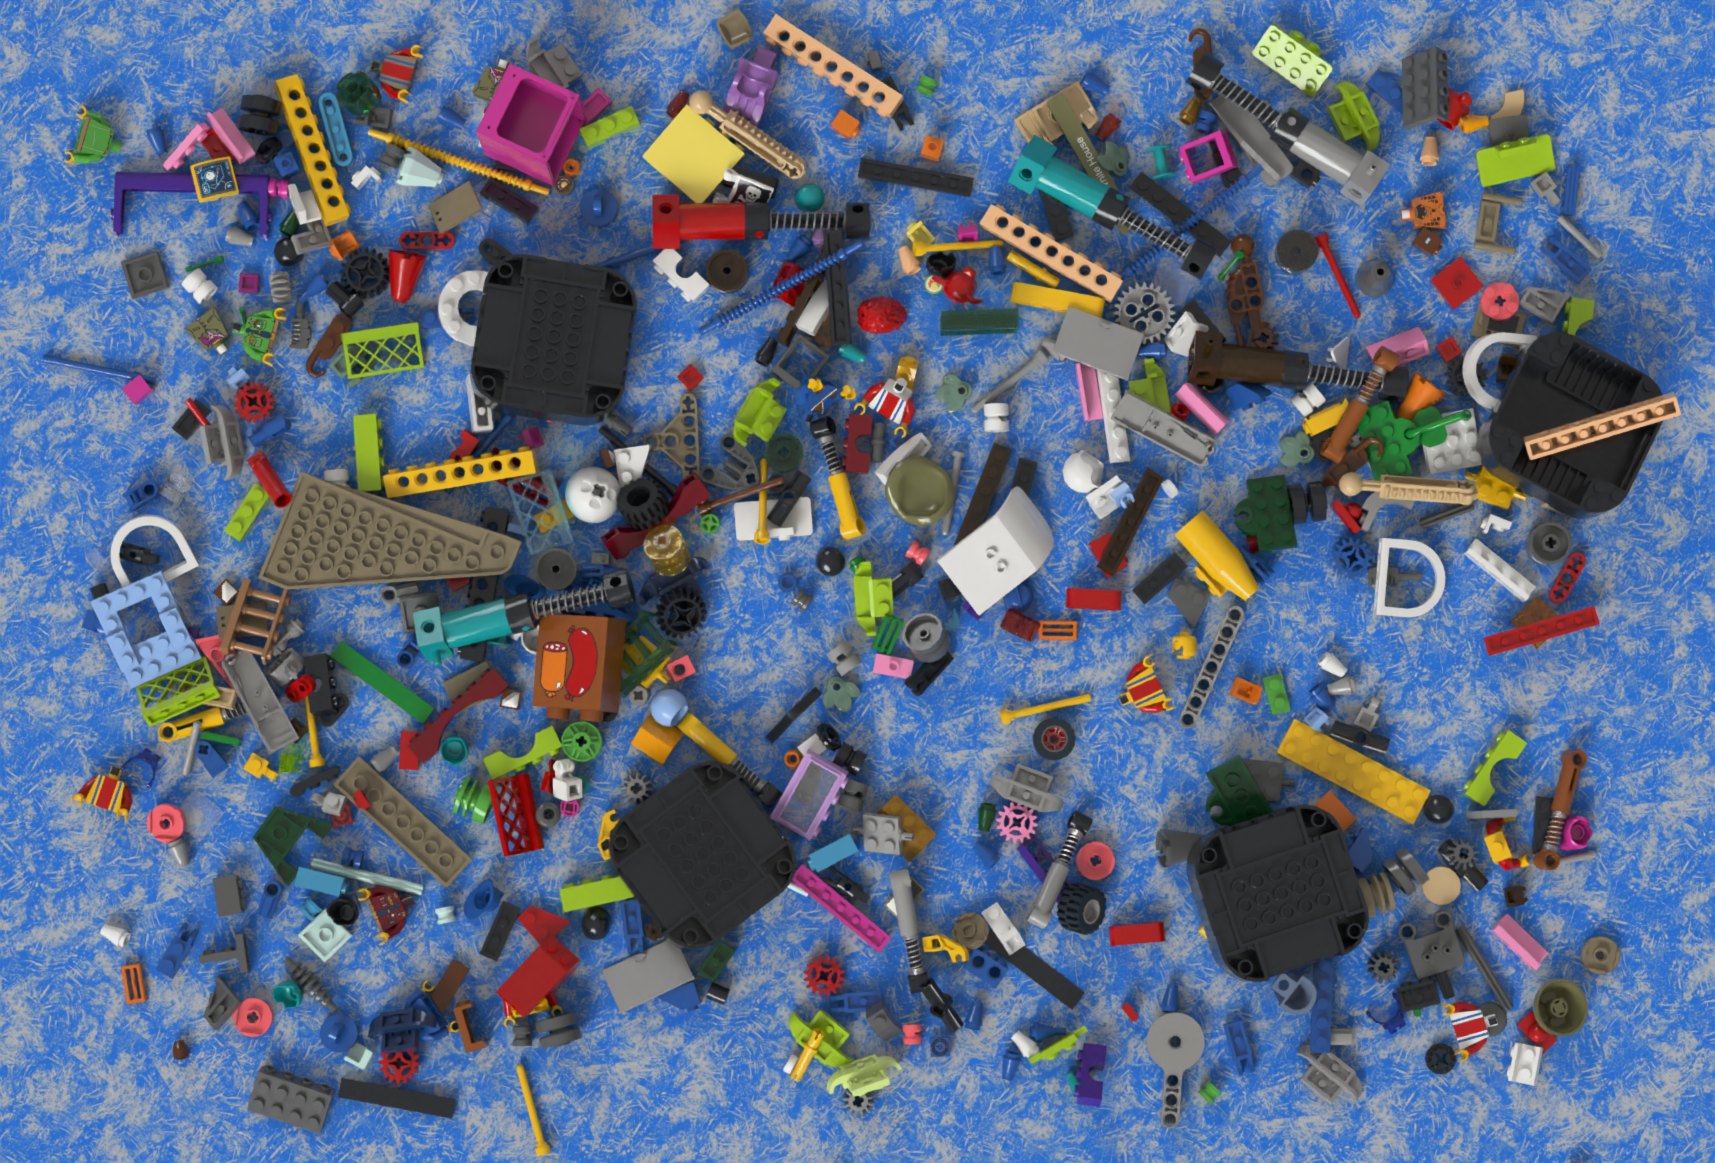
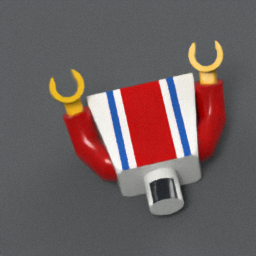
M898 378L896 381L888 379L886 383L879 382L868 389L862 397V402L856 403L854 411L857 406H862L864 410L860 415L864 414L866 405L869 403L868 407L898 424L902 422V425L896 428L895 435L898 434L899 429H902L904 431L903 438L908 434L906 427L910 425L915 414L914 401L911 398L912 391L906 387L907 381L903 378Z
M1466 1002L1441 1005V1007H1447L1448 1009L1442 1015H1450L1460 1050L1454 1054L1460 1053L1462 1055V1059L1458 1062L1466 1061L1468 1057L1477 1053L1485 1045L1489 1036L1487 1028L1498 1025L1496 1016L1492 1014L1484 1017L1481 1009H1478L1476 1005Z

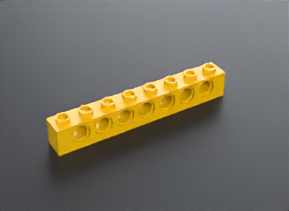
M298 74L278 79L274 83V88L279 101L282 102V110L325 226L346 221L350 216L351 210L349 204L344 202L342 186L337 183V171L330 164V152L328 149L325 150L323 145L325 142L322 132L318 131V120L316 115L311 112L310 107H312L310 98L305 96L304 82L302 79H299ZM295 93L299 99L292 100L289 94ZM296 111H302L305 117L299 118L296 115ZM302 129H309L311 135L303 134ZM309 147H316L318 153H311ZM321 164L325 170L318 171L315 165ZM322 182L330 183L331 188L325 189L322 186ZM328 200H335L338 206H331Z
M529 446L519 447L518 451L511 452L510 449L501 450L498 455H492V452L480 454V458H474L473 455L462 457V461L455 462V459H448L443 461L444 464L437 465L436 462L426 463L425 467L418 468V465L406 467L407 470L399 471V468L390 469L387 474L383 475L387 498L534 474L539 471L535 448L529 449ZM513 457L520 459L521 465L519 467L513 464ZM495 460L501 462V470H498L494 467ZM477 463L483 466V473L476 471L475 465ZM457 467H462L465 470L464 476L458 475ZM439 470L445 471L446 479L439 477ZM421 473L427 475V482H422L420 480ZM402 476L409 479L408 486L401 482Z

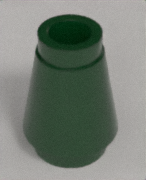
M294 208L279 224V231L288 237L296 234L299 227V221Z
M980 803V807H978V830L990 832L997 811L995 809L996 805Z

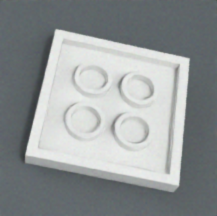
M1473 408L1466 409L1472 414L1470 420H1461L1445 426L1448 436L1444 443L1434 447L1423 445L1428 475L1483 465L1479 450H1477L1478 433ZM1459 411L1444 413L1441 415L1442 417H1445L1457 413Z

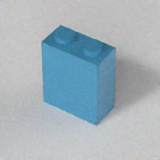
M848 834L808 855L810 859L807 862L811 870L816 869L818 873L858 852V849L851 835Z
M299 867L294 886L343 897L349 891L350 882H348L347 877L308 867Z

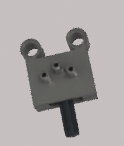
M1447 911L1436 912L1433 922L1441 930L1415 939V926L1410 923L1400 924L1397 928V935L1403 941L1415 979L1419 980L1436 974L1443 998L1449 999L1454 997L1455 994L1446 970L1466 963L1452 925L1453 917L1451 913ZM1441 914H1445L1448 919L1444 925H1441L1438 921ZM1405 926L1411 929V934L1408 937H1404L1402 934V929Z

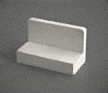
M295 183L288 185L289 198L299 224L322 219L312 191L308 190L299 193Z
M1185 311L1163 340L1171 352L1187 357L1195 332H1207L1209 328L1204 324L1198 323L1190 312Z

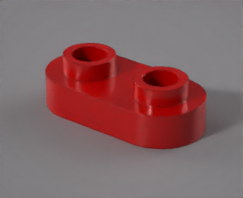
M304 674L286 687L285 694L290 701L300 702L316 689V682L313 677Z

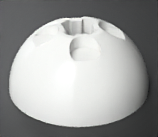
M585 467L575 472L568 480L565 489V499L570 511L577 518L588 523H600L609 519L617 511L618 502L616 500L620 496L618 493L621 488L615 476L606 469Z

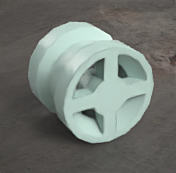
M454 906L435 909V913L438 914L437 924L457 921L453 915Z

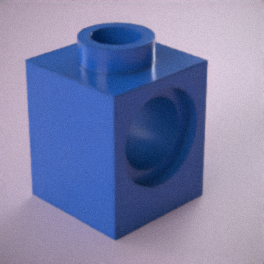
M291 151L274 159L283 179H289L302 172Z

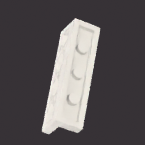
M1477 538L1463 553L1522 602L1527 601L1530 597L1529 595L1536 587Z

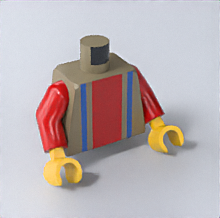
M414 45L411 48L393 51L390 55L385 56L384 63L373 61L371 71L380 74L379 81L382 84V88L391 98L408 104L405 98L409 95L412 96L410 90L419 62L415 56L423 58V55L419 54V50L424 49V47Z

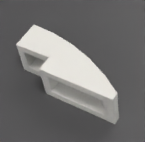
M827 280L814 293L796 323L798 329L813 336L816 335L822 322H825L829 315Z
M918 433L896 449L879 466L875 474L886 485L887 479L896 465L913 456H924L931 448V443L923 433Z

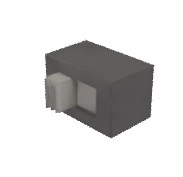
M878 51L867 53L868 57L865 58L866 63L870 62L872 71L882 69Z
M592 553L591 564L609 565L610 554Z

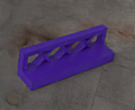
M1034 835L1017 850L1043 883L1046 877L1045 872H1048V870H1042L1039 866L1040 858L1049 859L1051 864L1055 861ZM1033 841L1039 846L1038 855L1030 854L1026 848ZM1066 877L1065 882L1068 884V886L1073 885L1070 882V880ZM1064 884L1056 900L1058 904L1060 902V896L1063 895V888L1067 889V887L1064 886Z

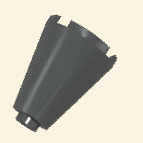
M1378 259L1364 262L1356 273L1358 288L1364 295L1369 297L1385 295L1391 289L1394 282V274L1391 267Z
M1159 829L1160 831L1156 835V850L1160 851L1161 856H1157L1160 866L1169 867L1187 861L1191 848L1203 835Z

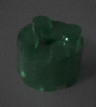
M357 71L358 73L354 74L350 72L338 82L336 97L351 114L365 117L381 101L382 95L377 85L364 72Z
M790 433L774 435L765 446L766 461L777 472L788 473L794 471L803 460L801 442ZM783 448L790 452L786 454V457H782V454H779Z

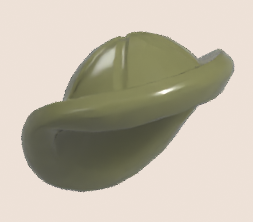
M913 456L894 467L886 482L885 496L892 510L902 520L913 525L927 526L942 520L951 510L955 499V488L950 475L943 467L927 457Z

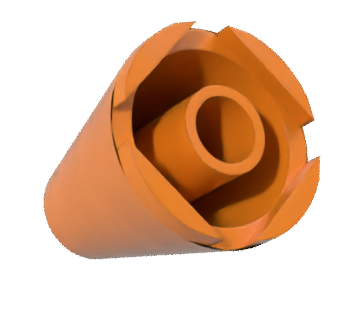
M1415 372L1407 388L1406 397L1403 403L1400 404L1396 416L1413 421L1418 411L1434 407L1446 396V393L1441 389H1437L1436 385Z

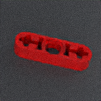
M404 232L399 237V243L405 250H450L455 245V238L450 232L443 234L440 232ZM407 236H410L412 240H417L416 236H419V246H416V242H410L409 246H407L403 240ZM424 236H431L432 244L424 246L422 238ZM435 236H438V240H443L445 236H448L451 242H448L447 246L443 242H438L439 246H435Z
M1576 552L1567 558L1548 593L1549 599L1553 603H1561L1567 598L1586 564L1583 554ZM1572 558H1580L1579 562H1581V565H1576L1573 570L1567 569V566L1571 568L1574 564ZM1565 572L1572 575L1570 583H1564L1562 580V575ZM1558 582L1560 585L1568 587L1567 590L1565 588L1562 589L1560 593L1562 598L1555 599L1553 592L1558 591L1561 587L1557 585Z

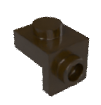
M1501 353L1497 363L1496 382L1507 383L1509 375L1517 363L1514 361L1516 355Z

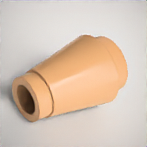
M1425 137L1420 157L1422 165L1435 166L1437 161H1439L1435 137Z
M903 246L898 249L903 272H906L907 275L919 272L921 270V263L914 257L909 246Z

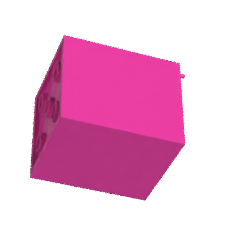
M509 63L476 130V134L485 156L498 160L554 187L563 165L580 134V128H583L586 116L579 94Z

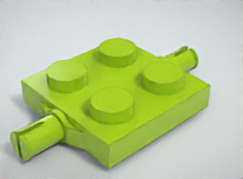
M1083 1025L1044 1049L1037 1051V1053L1028 1058L1029 1062L1032 1065L1041 1059L1045 1060L1048 1058L1050 1061L1059 1056L1058 1052L1065 1049L1067 1051L1076 1046L1075 1042L1078 1040V1037L1088 1032L1087 1028Z

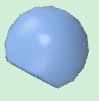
M664 689L656 693L652 698L650 710L652 717L659 724L675 726L685 716L688 710V703L686 697L681 692L675 689Z

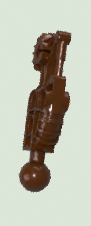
M1239 234L1232 239L1231 250L1235 255L1237 251H1243L1244 256L1240 259L1241 265L1236 267L1234 272L1229 273V279L1226 280L1227 289L1225 290V293L1228 295L1226 296L1227 309L1231 324L1234 325L1237 345L1245 346L1239 323L1247 313L1251 331L1246 346L1275 350L1271 344H1279L1278 341L1273 340L1278 338L1279 334H1272L1276 330L1275 327L1268 330L1270 324L1269 322L1261 321L1259 311L1264 304V296L1257 264L1252 262L1251 254L1255 249V242L1250 235ZM1248 278L1254 279L1256 286L1253 288L1248 287L1246 280ZM1258 297L1260 305L1252 306L1250 298ZM1239 301L1241 309L1234 310L1231 307V303ZM1261 334H1263L1264 337H1268V339L1265 341V344H1263L1262 341L1257 340L1261 337Z

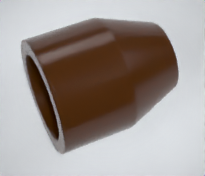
M184 1040L175 1041L172 1049L174 1060L189 1058L188 1047Z

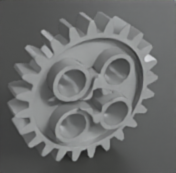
M1143 282L1142 287H1139L1138 283H1136V289L1134 290L1128 286L1129 293L1122 291L1125 297L1117 298L1121 303L1114 306L1119 308V311L1113 312V314L1119 315V318L1114 321L1120 322L1121 326L1137 331L1135 324L1138 321L1146 323V330L1140 332L1144 334L1143 344L1146 343V339L1153 343V337L1161 340L1159 334L1167 335L1164 329H1171L1172 327L1168 322L1175 321L1170 318V315L1175 314L1174 311H1170V308L1175 305L1168 303L1171 297H1164L1167 291L1160 293L1161 286H1158L1155 290L1153 289V283L1146 287L1145 282ZM1147 294L1151 295L1154 299L1153 303L1149 306L1145 305L1142 301L1143 296ZM1129 304H1133L1137 308V312L1134 315L1126 313V307ZM1155 304L1160 305L1148 313V318L1145 319L1142 316L1132 323L1129 322L1131 318L1141 313V308L1147 310ZM1155 311H1160L1163 314V319L1160 322H1155L1152 319V314Z

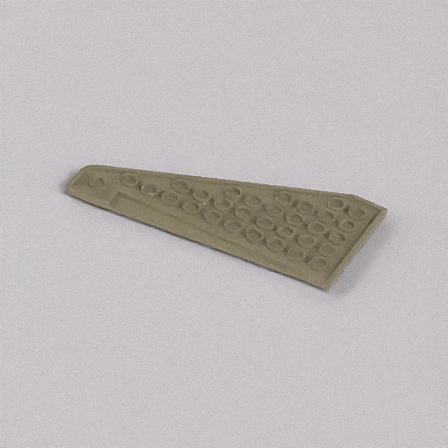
M300 471L291 494L292 500L285 509L258 578L283 589L290 590L500 575L510 570L513 566L522 541L496 531L323 480Z

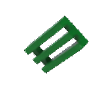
M885 614L871 646L872 650H879L881 653L885 652L887 655H890L904 623L903 619ZM888 620H891L888 630L880 646L878 644L882 637L884 629L887 625ZM897 622V625H896V627H895V630H894V632H893V634H892V637H891V639H890V641H889V644H888V646H887V648H886L885 646H886V644H887V642H888V639H889V637H890V634H891V632H892V630H893V627H894L895 623Z
M207 731L201 732L200 738L241 747L242 740L240 738Z

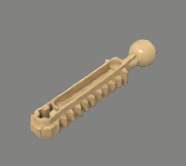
M697 90L690 96V108L695 113H708L721 122L719 128L723 134H729L735 141L745 145L748 150H752L754 154L759 155L761 159H765L767 163L778 168L780 172L782 171L789 178L801 179L806 173V161L803 158L794 154L795 152L788 150L782 143H778L769 134H765L763 130L758 129L750 121L745 120L744 116L738 115V110L735 112L730 110L727 114L713 104L712 96L704 90Z
M1353 472L1344 474L1339 480V488L1347 496H1355L1361 490L1376 491L1379 494V498H1385V500L1399 499L1469 505L1477 499L1478 495L1477 487L1468 480L1385 474L1380 476V481L1362 480L1357 473Z

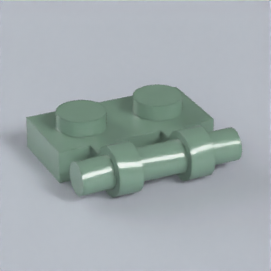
M355 343L347 346L348 353L354 357L361 349ZM344 350L329 365L342 380L347 376ZM362 350L357 359L366 365L368 361L365 357L369 353ZM373 358L368 367L374 370V366L379 361ZM354 361L351 365L352 374H355L352 370L359 364L357 361ZM363 377L353 378L347 384L353 389L363 381Z

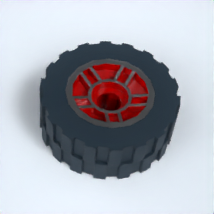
M1046 719L1036 727L1033 734L1035 750L1040 756L1048 760L1065 758L1075 746L1076 736L1074 730L1063 719ZM1051 736L1058 737L1056 743L1051 742Z

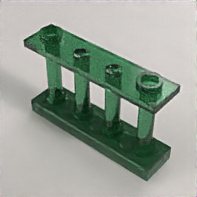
M1018 309L941 311L940 336L1017 334V329L1019 328Z
M640 612L636 616V620L625 629L624 645L631 639L644 656V661L637 666L624 649L623 661L631 671L626 678L621 676L620 697L626 698L679 648L675 641L664 640L652 625L650 620L655 616L653 612ZM643 627L646 628L658 644V648L653 653H650L636 634Z

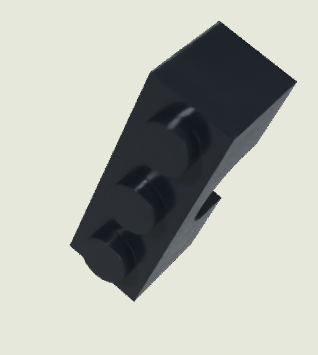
M326 653L304 657L305 673L313 677L314 680L321 679L322 682L319 691L308 694L310 713L315 717L338 713L340 702L335 690L337 688V679L333 673L335 669L334 659Z

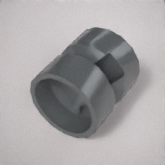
M849 779L843 789L844 793L840 794L838 804L861 811L864 803L862 797L866 796L869 785Z

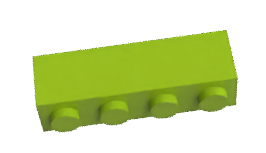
M377 414L353 415L358 490L366 493L383 492L385 485L382 468H385L384 456H381L380 449H383L384 445L383 437H379V430H382V420L378 418Z
M612 874L601 876V881L594 882L593 878L583 880L582 885L575 886L574 883L565 884L563 889L559 890L564 912L634 897L620 877L612 878Z

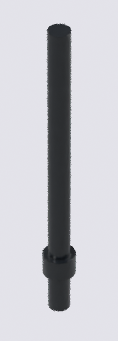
M604 426L599 429L598 432L618 449L628 447ZM646 463L644 471L667 490V493L673 497L678 486L671 484Z

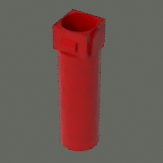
M259 450L246 460L273 504L277 508L285 507L291 502L292 496L266 455L262 454Z

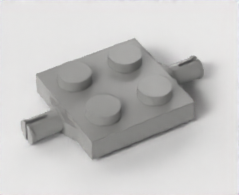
M866 812L863 814V827H852V834L863 835L864 851L901 855L903 853V840L914 841L915 839L914 833L904 832L901 816Z

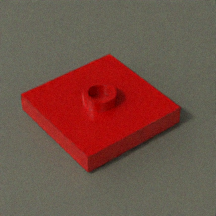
M1461 257L1430 280L1452 310H1455L1484 287Z

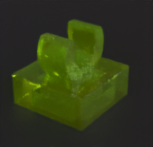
M281 753L279 772L294 773V771H300L301 768L295 767L294 764L296 760L302 761V758L295 756L296 754Z

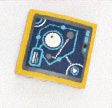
M230 156L190 166L199 203L215 201L220 197L238 195L239 190Z

